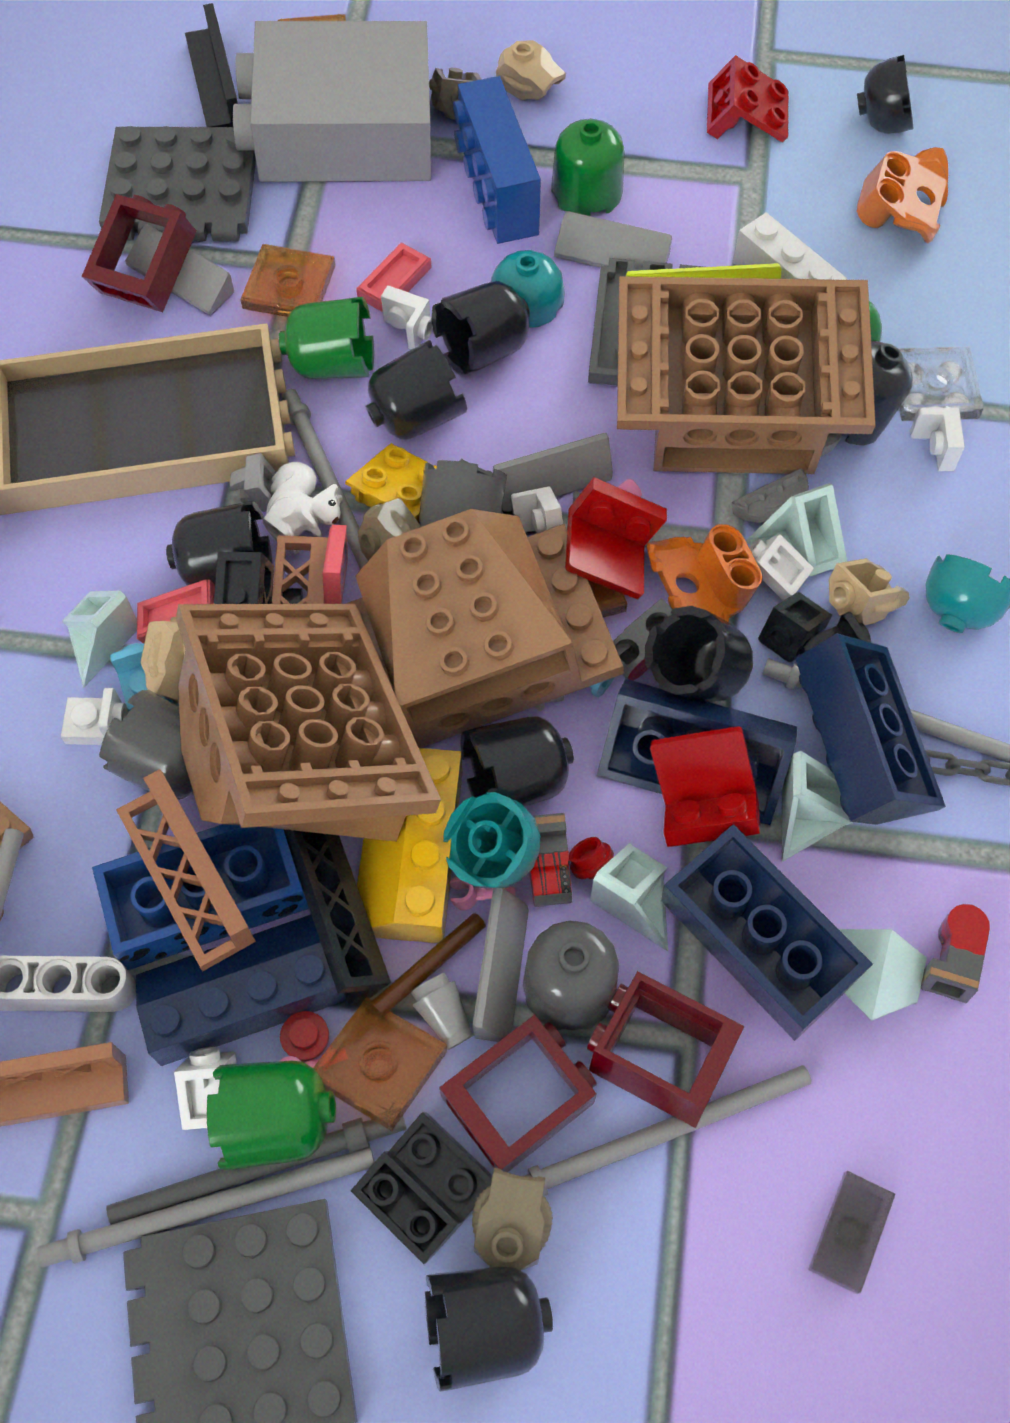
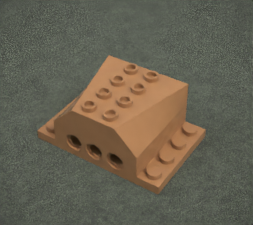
M619 277L617 429L655 430L653 471L790 474L802 468L805 474H815L829 433H873L875 428L868 280Z
M469 509L387 539L355 576L362 598L346 604H356L418 748L431 745L461 734L463 731L480 727L624 674L623 664L588 580L565 569L567 544L565 524L527 537L519 516Z
M178 604L176 621L185 647L178 684L181 752L201 820L218 824L241 825V828L268 827L396 842L406 815L436 813L441 798L356 604Z

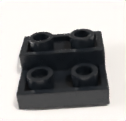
M422 1112L393 1147L381 1154L352 1188L351 1192L423 1264H426L472 1214L477 1197L488 1186H491L493 1175L427 1112Z

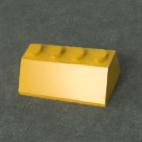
M419 748L441 798L436 813L406 815L396 842L364 838L357 887L375 938L439 943L445 936L450 892L449 882L452 870L446 860V857L450 858L451 839L448 842H444V830L451 814L460 803L463 776L461 751Z

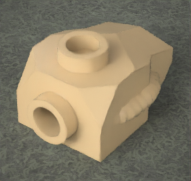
M533 40L516 41L509 48H506L499 57L496 76L501 77L505 90L520 100H539L546 95V92L553 84H559L566 77V73L552 60L550 53Z
M867 558L837 563L829 578L830 604L837 610L840 616L850 611L857 622H861L864 625L874 624L885 619L889 612L906 605L910 597L908 591L896 585L895 588H891L889 584L892 578L891 574L882 566L871 562Z
M172 617L170 622H149L140 663L145 672L147 689L179 704L178 684L185 647L176 617Z

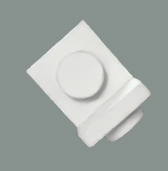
M387 285L381 295L384 322L398 329H406L408 349L412 350L419 346L423 339L427 340L432 333L433 326L429 299Z
M938 406L919 408L910 429L911 438L930 439L931 455H936L938 471H955L965 448L959 408H942Z
M550 486L511 495L513 516H519L525 533L535 531L537 534L563 524L561 506Z
M781 534L766 541L758 539L749 546L761 570L762 580L783 601L794 595L814 570V567Z
M104 688L103 698L67 697L61 731L62 740L65 744L102 745L103 738L112 720L117 718L123 721L128 714L127 705L121 702L114 688Z
M218 1047L200 1048L192 1051L189 1054L190 1056L174 1071L182 1130L207 1128V1095L218 1094L220 1081L215 1080L213 1072L220 1065L235 1064L237 1062L235 1052L220 1053Z

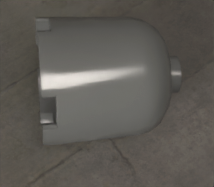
M438 460L437 469L432 464L425 463L419 516L420 527L469 509L501 513L507 474L497 469L493 470L492 476L477 473L478 464Z
M141 690L128 700V703L134 707L128 712L124 720L120 721L114 718L110 723L99 753V757L107 761L103 768L148 792L150 790L143 778L161 769L178 800L184 799L193 794V790L181 752L179 707L151 690Z
M571 920L553 924L537 936L528 951L523 989L528 1008L536 1015L540 1022L543 1024L550 1022L558 1031L562 1029L574 1031L582 1028L585 1030L591 1029L606 1018L610 1011L608 1010L609 1005L617 990L619 961L614 945L601 930L588 923Z

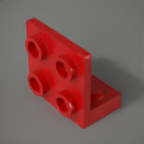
M735 55L708 83L707 133L718 139L728 128L732 129L738 123L740 117L780 142H784L788 138V89L781 81L773 80L761 72L755 64L746 62Z
M593 477L568 509L565 569L570 573L577 574L580 577L638 600L644 594V546L667 521V509Z
M736 726L651 741L650 750L665 802L663 833L667 847L715 841L733 824L745 836L760 834L759 799L741 727Z

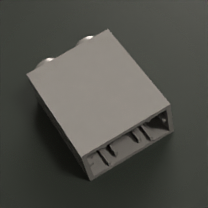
M255 21L254 53H236V81L239 99L252 100L251 104L233 105V128L237 151H255L259 182L431 181L427 21Z

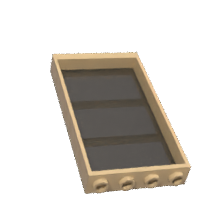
M266 323L0 360V515L230 482L231 473L245 467L246 456L261 453L277 472L281 466L289 463L288 457L295 456L292 433L284 432V425L291 424L287 400L280 401L279 396L280 393L286 392L283 369L276 370L275 363L282 362L278 338L271 339L268 324Z

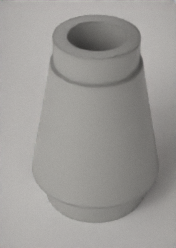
M445 973L426 981L411 992L416 1000V1003L413 1004L414 1008L440 1040L445 1043L448 1050L473 1036L455 981L449 982Z

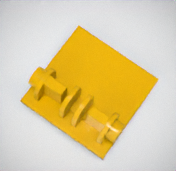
M390 443L348 478L345 484L351 487V494L355 496V501L369 507L400 498L419 523L425 463L428 462Z

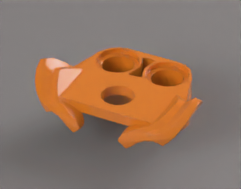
M933 147L923 150L915 156L897 151L888 152L864 180L857 204V214L861 221L869 227L879 228L893 216L894 225L917 231L923 237L924 242L930 243L941 226L937 223L940 207H944L948 197V158L944 149ZM917 191L924 192L930 198L931 205L921 202L917 196Z
M727 524L714 526L703 543H694L692 537H673L661 541H651L646 544L651 569L653 572H658L669 595L668 604L672 609L694 606L707 610L729 622V618L744 610L762 582L761 570L743 535L739 530ZM676 579H690L696 585L697 591L694 593L683 592L676 585Z

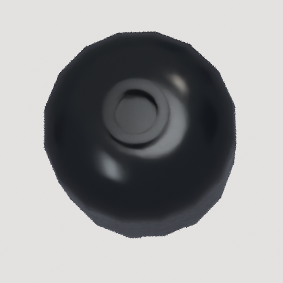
M495 281L442 298L440 303L433 305L431 320L435 337L442 336L449 351L443 355L453 370L464 375L484 368L519 350L528 337L530 311L526 301L511 286Z
M428 340L382 366L372 374L368 383V394L371 403L365 407L376 427L384 425L393 436L399 439H410L466 413L467 405L463 393L456 397L449 381L456 378L447 359L437 345L433 346L431 340Z
M871 340L875 428L872 434H845L848 435L845 442L849 444L867 445L874 443L911 391L913 374L909 362L904 358L901 351L892 344Z
M254 501L185 515L175 526L172 544H168L166 547L170 568L172 570L177 569L179 576L186 585L205 579H210L215 584L218 551L261 552L272 563L269 536L260 537L256 521L264 518L258 504Z
M686 606L671 610L672 615L665 618L659 627L653 626L645 644V665L647 669L652 671L655 680L659 683V687L662 690L695 700L715 702L725 701L738 694L748 682L753 668V651L747 637L733 624L707 610Z
M538 716L525 717L463 731L461 734L462 760L471 759L474 777L466 779L471 796L477 798L489 792H496L520 802L525 807L557 796L565 787L569 773L568 764L573 763L574 760L572 746L566 737L561 738L557 729L546 719Z
M494 1267L426 1275V1283L430 1291H425L429 1345H439L440 1366L434 1367L433 1373L437 1389L440 1392L519 1376L529 1372L537 1364L544 1346V1333L552 1332L553 1319L549 1299L547 1297H538L536 1287L526 1273L514 1267Z

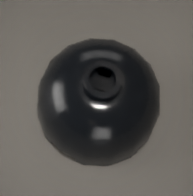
M904 55L892 57L876 64L865 77L864 92L857 93L859 114H867L871 126L877 131L899 133L914 129Z

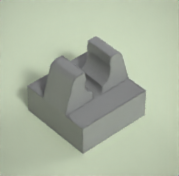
M261 453L246 456L245 467L232 472L230 475V489L232 491L240 489L241 502L254 501L262 512H266L268 502L274 494L271 491V486L273 483L272 477L276 471Z

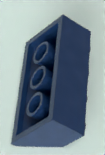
M836 633L795 658L800 672L799 681L801 687L807 693L813 710L812 720L814 726L821 734L827 752V765L835 776L841 794V807L848 815L850 822L878 825L938 811L946 807L888 647Z
M625 679L617 695L597 776L662 794L650 750L651 741L739 726L743 729L759 799L760 823L771 825L796 745L797 726L708 701L679 696L664 691L661 688Z
M734 824L664 884L661 898L664 905L794 1041L814 1024L873 965Z
M310 914L252 934L256 942L205 971L201 970L194 955L136 974V1008L148 1054L160 1066H164L189 1057V1054L194 1050L205 1047H218L282 1024L297 1012H316L347 1001L344 993H337L312 915ZM214 948L204 951V953L206 954Z

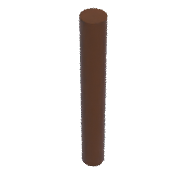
M476 913L470 915L369 1003L373 1013L377 1017L383 1018L486 927L484 920Z

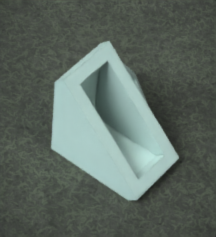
M828 483L791 496L746 540L747 544L752 545L758 539L766 541L781 534L814 567L809 576L834 569L837 563L847 562L833 484Z
M120 590L90 591L62 620L68 627L83 688L111 659L110 654L118 652L137 631V618L127 597Z
M802 751L793 753L782 787V862L843 826L853 824L841 807V794L832 771Z
M628 843L595 875L590 901L668 951L666 907L661 901L664 888V873L668 867Z
M839 929L873 963L845 992L850 1000L871 1021L918 1002L927 957L892 929Z

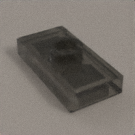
M850 1171L844 1172L808 1270L855 1294H860L896 1194Z

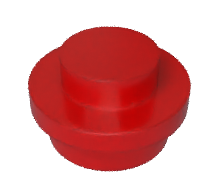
M586 838L571 849L569 853L570 870L578 879H594L597 872L614 857V852L609 844L601 842L599 838Z
M310 1011L297 1012L284 1022L280 1031V1042L288 1056L296 1057L301 1061L313 1060L326 1049L329 1042V1029L324 1019L318 1014Z

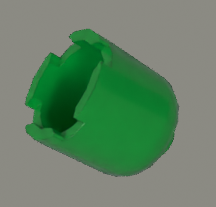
M593 118L580 119L571 123L560 133L554 152L551 191L557 198L558 207L561 210L591 216V212H600L606 209V213H610L620 203L623 194L625 151L622 137L612 125L603 120Z
M364 297L306 303L296 306L290 311L285 323V331H280L279 347L282 355L288 356L290 364L298 374L310 379L362 378L370 376L369 371L374 368V337L366 336L363 319H371Z
M277 1061L220 1065L213 1072L215 1080L220 1081L218 1094L207 1095V1130L210 1147H221L224 1158H220L218 1161L220 1169L236 1170L294 1162L309 1158L322 1145L328 1123L335 1122L336 1101L333 1091H326L323 1080L316 1069L303 1062Z

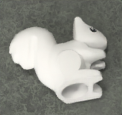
M301 462L284 464L272 477L271 491L274 494L268 502L266 516L262 521L263 525L276 541L278 535L299 536L304 530L315 537H321L322 533L318 527L319 523L334 525L340 519L341 511L339 505L342 501V495H337L338 486L333 484L312 498L310 495L315 490L317 479L315 471ZM289 550V551L292 552L293 554L297 555L300 550Z

